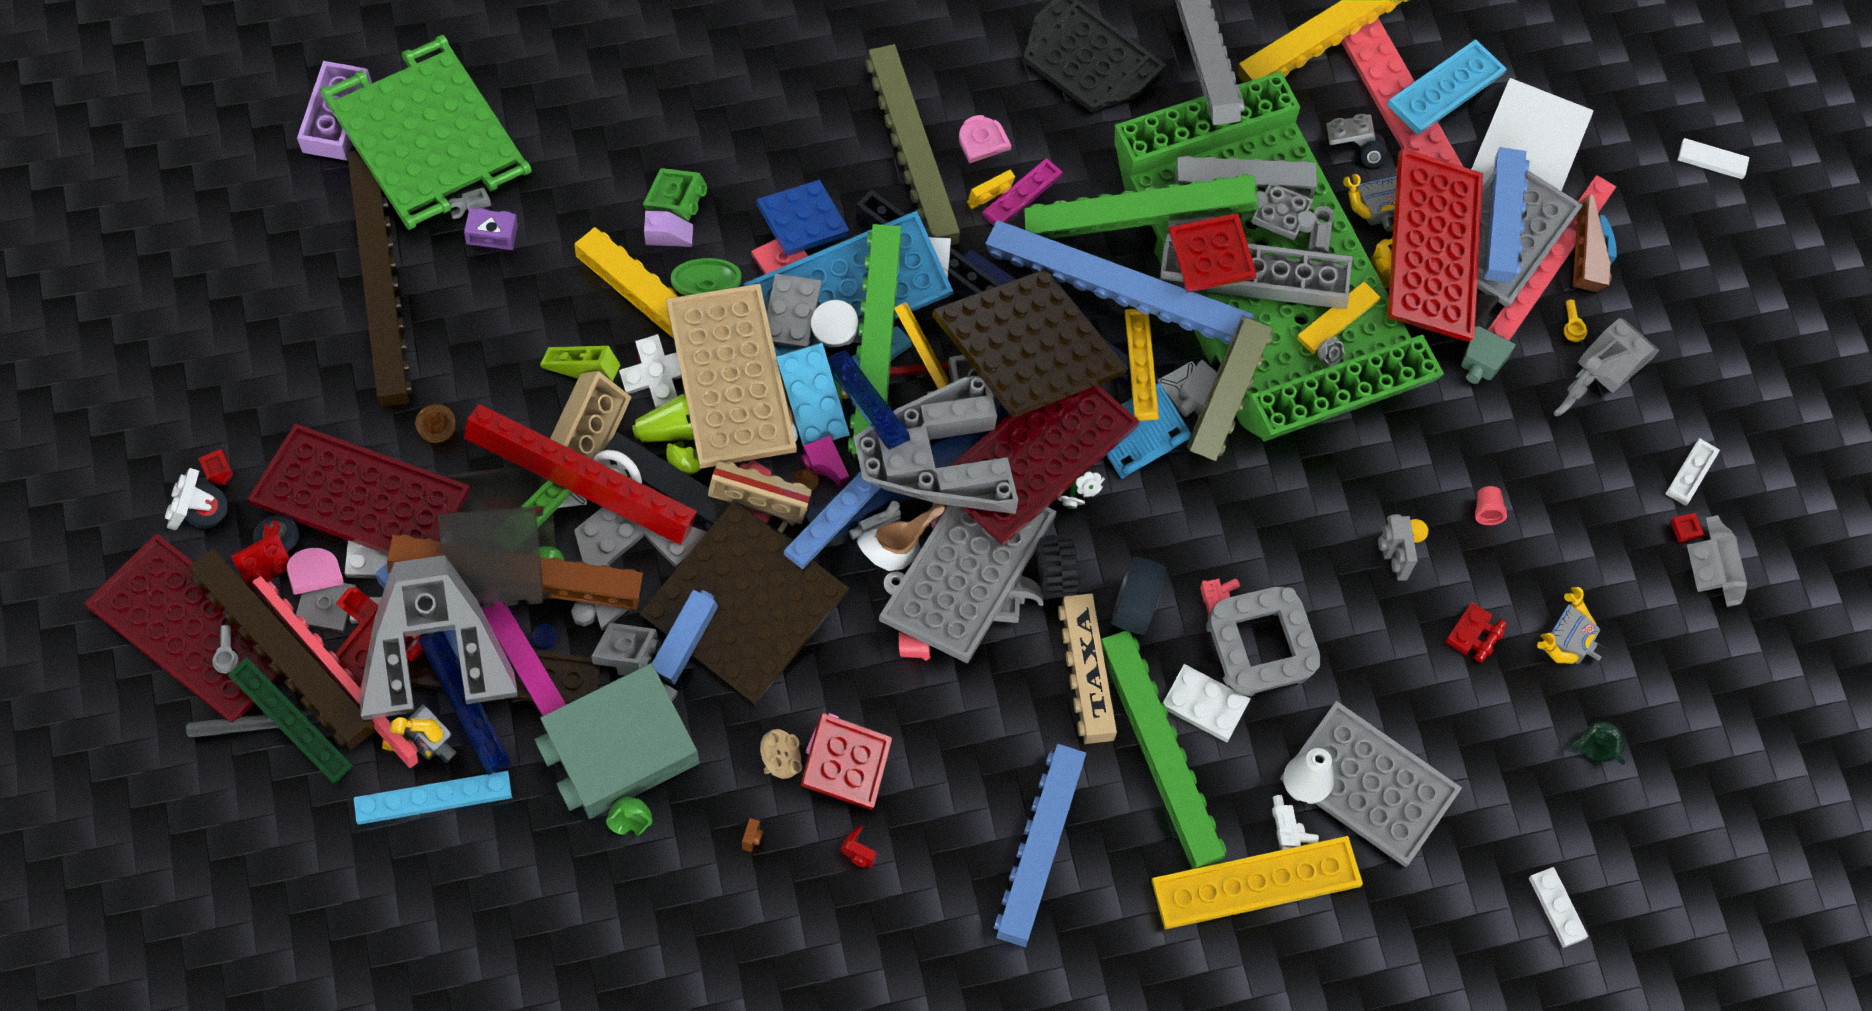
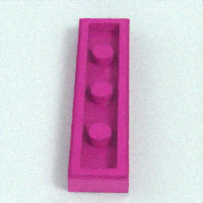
M1046 158L1012 186L1009 191L983 211L982 216L993 226L997 220L1007 223L1061 178L1063 172Z

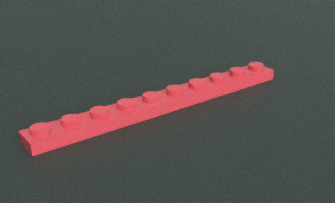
M1596 175L1578 202L1588 195H1594L1599 213L1614 192L1616 186ZM1577 215L1509 308L1504 306L1488 331L1510 341L1575 248Z
M261 576L252 581L258 597L360 709L361 686L358 687L354 682L355 678L350 670L347 668L343 670L338 664L340 661L335 653L331 650L328 652L323 647L324 642L317 633L312 634L308 630L309 626L302 616L297 617L292 612L294 611L292 605L287 599L284 598L282 600L277 595L278 590L271 581L266 582ZM386 717L369 719L374 729L409 768L418 763V749L410 739L406 741L401 734L390 732L391 723Z

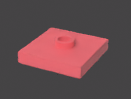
M776 239L751 251L752 257L764 275L808 257L805 251L785 256Z

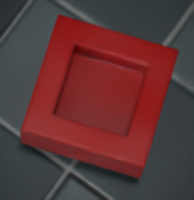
M1696 513L1673 517L1671 520L1678 542L1698 539L1704 535Z

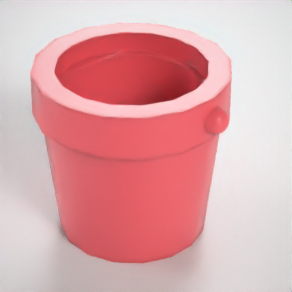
M1488 486L1478 490L1475 517L1479 523L1483 525H1496L1506 520L1507 510L1499 488Z
M899 632L900 657L923 658L925 661L931 659L930 645L903 632Z

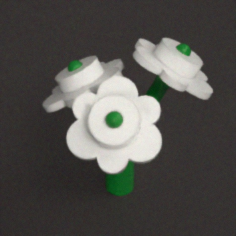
M1088 471L1071 486L1069 497L1060 495L1058 500L1063 501V506L1069 509L1077 508V505L1085 504V501L1074 498L1076 487L1078 486L1077 492L1083 494V497H1093L1100 493V490L1103 488L1101 483L1105 478H1101L1099 473L1092 474Z

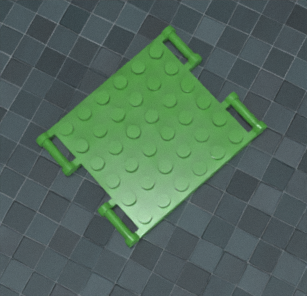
M443 34L437 36L436 40L412 51L409 49L403 51L402 57L408 68L370 84L364 71L360 70L353 77L330 87L326 85L320 88L322 97L408 230L415 228L416 224L441 212L451 211L450 204L444 197L482 179L487 189L493 191L500 184L522 174L527 175L531 173L529 163L524 160L454 54ZM439 48L441 49L442 53L416 63L415 59ZM358 84L361 86V89L336 100L333 95ZM513 164H516V165H517V167L512 168V169H510V170H508V171H506V172H504V173H502V174H500V175H498V176H495V177L490 176V175H492V174H494V173H496V172H498V171H500V170H502V169H505V168H507V167H509V166H511V165H513ZM434 201L436 202V205L431 206L419 213H416L412 216L409 214Z

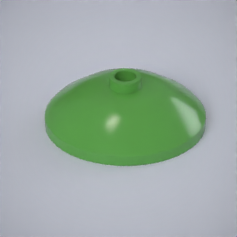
M715 258L687 261L677 266L671 274L673 288L684 296L736 288L741 284L742 280L741 271L736 265Z

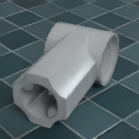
M1320 206L1314 211L1316 224L1309 235L1308 251L1328 253L1334 213L1329 207ZM1318 219H1322V220H1324L1326 223H1322V222H1320Z

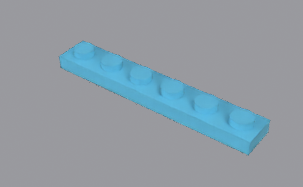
M504 771L354 797L356 822L360 825L512 798L509 773Z

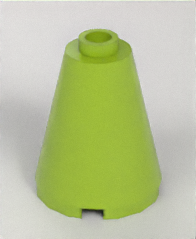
M685 393L635 420L636 425L632 426L635 438H640L642 443L694 440Z

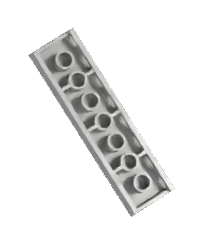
M1167 234L1166 243H1164L1160 280L1185 289L1172 243H1170L1172 242L1170 234ZM1248 244L1249 250L1253 252L1250 254L1257 274L1256 279L1198 290L1347 309L1353 256ZM1265 253H1273V254H1275L1276 256H1267V255H1264V254H1265ZM1288 256H1297L1299 259H1290ZM1311 259H1321L1323 261L1314 262ZM1339 261H1340V262H1345L1346 264H1345V265H1338V264H1335V262H1339Z

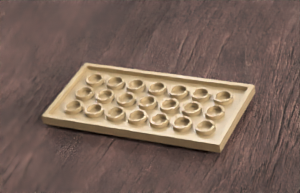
M760 284L666 299L700 469L716 466L718 461L736 463L796 452V443Z

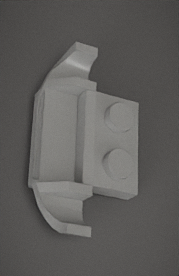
M1718 515L1707 517L1711 540L1687 545L1697 591L1701 592L1722 587L1727 607L1739 605L1746 594L1747 580L1737 539L1732 531L1723 524Z
M1021 574L993 621L1018 623L1020 604H1024L1025 598L1034 599L1040 606H1044V595L1041 592V587L1033 580Z

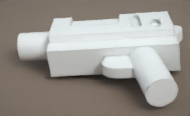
M1282 795L1273 796L1274 807L1272 813L1276 820V833L1280 849L1285 850L1299 847L1301 843H1317L1319 835L1305 833L1304 826L1301 823L1296 824L1293 805H1284Z

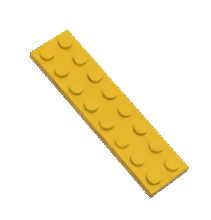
M1348 836L1152 878L1151 881L1165 930L1354 889L1363 885Z

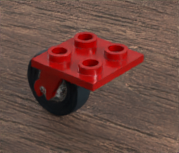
M276 515L263 520L254 530V544L231 556L245 584L251 590L254 589L252 581L261 576L267 582L287 571V564L290 559L288 551L299 540V530L293 519Z

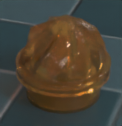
M804 468L796 473L794 481L795 483L804 484L808 489L813 490L817 487L819 478L815 471H812L810 468Z

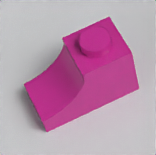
M831 436L803 446L801 460L805 469H810L812 476L817 474L824 475L832 479L839 489L845 488L849 484V474Z

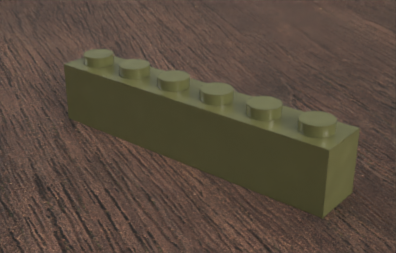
M1243 314L1241 315L1186 447L1190 451L1215 461L1218 456L1223 455L1226 448L1224 441L1227 434H1231L1235 427V415L1244 406L1245 399L1243 397L1246 389L1250 390L1254 382L1252 375L1255 368H1259L1263 361V349L1272 340V327L1268 324Z

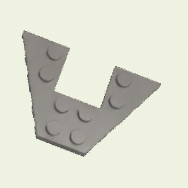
M604 507L600 508L574 530L582 562L589 565L609 566L635 543L645 537L676 569L707 533L692 527L682 545H679ZM594 604L602 631L608 627L609 623H613L629 610Z

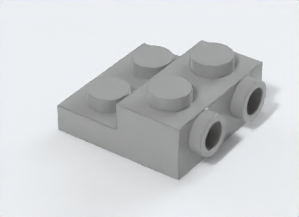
M1399 514L1387 517L1388 523L1382 527L1383 533L1379 536L1378 545L1380 551H1383L1384 559H1392V570L1396 572L1397 580L1399 581L1409 578L1418 560L1410 516L1402 517Z
M609 623L591 656L593 664L616 667L618 675L626 676L651 664L653 654L657 655L661 648V641L658 640L656 629Z

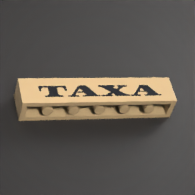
M1093 594L1063 597L1062 605L1058 606V615L1060 621L1064 620L1065 628L1062 629L1063 643L1068 644L1069 651H1066L1067 666L1072 667L1073 674L1070 675L1071 689L1076 691L1077 698H1074L1073 702L1075 713L1079 712L1080 721L1077 722L1079 736H1083L1084 744L1114 741L1117 731Z

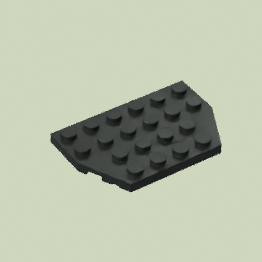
M1052 0L1035 16L1023 57V62L1090 112L1137 98L1166 67V64L1079 0Z

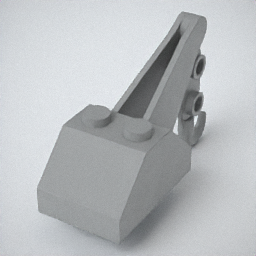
M1619 318L1597 338L1578 361L1584 367L1576 376L1579 380H1575L1567 390L1570 393L1561 406L1554 411V416H1560L1574 404L1576 399H1580L1588 390L1585 386H1589L1595 378L1614 393L1651 361L1659 349L1625 319Z

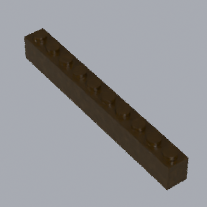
M214 549L189 566L192 573L190 580L198 589L203 587L207 592L205 596L214 607L219 605L222 608L221 614L230 624L234 622L239 627L236 630L245 641L251 640L254 644L252 648L260 658L265 656L270 661L268 666L277 676L281 674L286 679L284 684L292 693L298 692L302 697L299 700L308 711L313 709L317 713V721L324 729L329 727L334 732L332 737L341 747L345 744L351 751L375 732L372 722L369 719H362L361 711Z

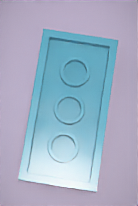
M823 343L776 356L802 445L804 446L828 436L835 440L850 435Z

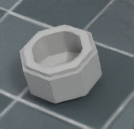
M577 602L571 610L575 623L581 626L592 624L597 616L594 605L590 603Z

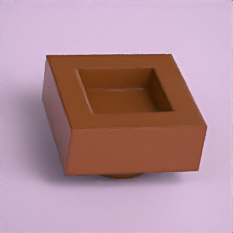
M752 818L749 819L742 840L743 850L752 852L754 845L759 846L763 831L760 830V821Z

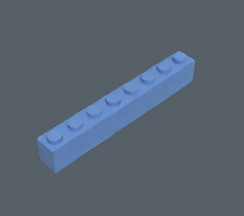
M1057 744L1055 752H1049L1046 765L1050 766L1048 775L1042 774L1038 788L1043 789L1041 797H1035L1031 811L1036 813L1033 821L1028 819L1024 831L1028 838L1026 844H1020L1016 856L1021 859L1019 867L1013 866L1009 881L1013 882L1011 891H1005L1001 904L1006 906L1003 915L998 914L994 929L998 930L996 937L998 939L1025 948L1027 946L1084 763L1085 752Z

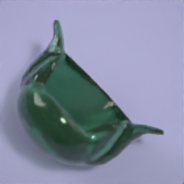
M1601 721L1594 723L1587 730L1583 731L1578 741L1571 744L1572 747H1582L1584 753L1592 760L1611 762L1617 759L1622 765L1625 764V760L1622 757L1624 743L1621 732L1615 725L1609 722Z

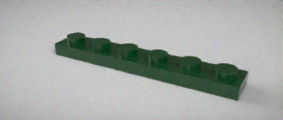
M247 657L228 674L334 784L354 767Z

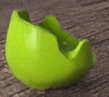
M683 441L675 444L668 443L666 456L669 464L689 476L700 470L696 449L692 447L684 448Z

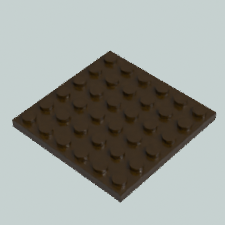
M1047 269L936 308L932 314L1012 418L1125 375L1128 369Z
M734 500L640 612V615L668 636L693 590L699 593L704 590L715 597L714 600L718 608L691 656L756 705L846 595L849 588L813 560L804 569L797 566L784 555V550L791 543Z

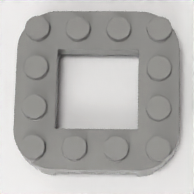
M1272 587L1225 598L1218 602L1211 610L1206 623V630L1212 634L1225 673L1223 680L1227 687L1230 685L1235 691L1245 696H1253L1258 692L1294 683L1302 684L1320 667V653L1302 601L1296 595L1294 589L1290 587ZM1272 614L1279 616L1293 657L1251 667L1236 623Z

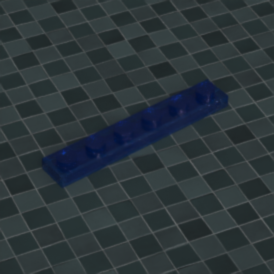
M846 350L827 358L832 375L888 450L911 440L909 432Z
M434 632L420 638L419 642L488 776L510 766L511 762L481 703L466 704L461 665L444 632Z

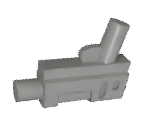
M892 501L885 511L858 522V527L849 530L851 539H855L870 530L880 528L886 524L900 521L899 503Z

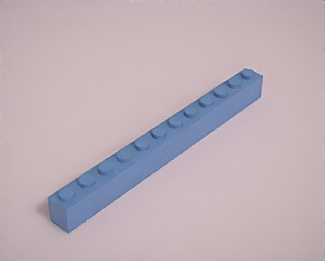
M999 220L996 221L985 243L989 254L995 259L1002 260L1003 258L1009 260L1014 266L1020 268L1025 266L1034 273L1047 269L1059 283L1068 282L1081 291L1087 289L1094 292L1100 298H1111L1121 306L1127 307L1129 305L1135 307L1143 314H1154L1164 322L1170 323L1172 321L1178 323L1186 330H1197L1203 336L1214 339V337L1221 339L1227 345L1230 344L1242 314L1254 319L1252 313L1194 292L1186 293L1184 288Z

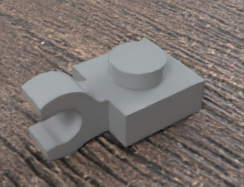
M484 187L463 193L462 198H454L448 201L451 208L458 207L450 212L454 219L461 217L465 210L469 212V208L478 209L491 206L489 196Z

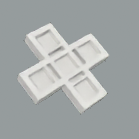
M658 334L635 341L641 364L619 370L626 393L631 394L650 388L656 408L677 397L673 380L682 378L677 353L665 356Z

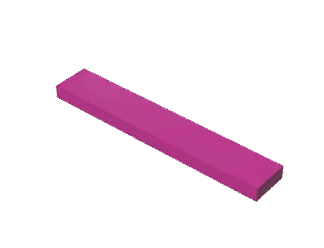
M489 589L476 596L475 598L479 602L504 653L541 715L545 716L565 706L566 703L497 589Z

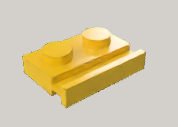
M1011 169L971 189L968 197L969 200L967 201L971 210L1006 193L1012 188L1015 176Z

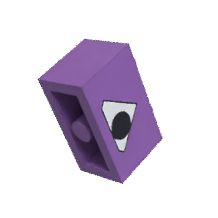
M469 208L464 231L466 243L513 250L518 228L516 214L507 211H489L484 208Z

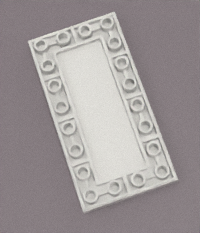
M1510 78L1471 170L1483 173V187L1493 173L1494 158L1499 147L1527 151L1526 160H1529L1528 171L1562 191L1594 110Z

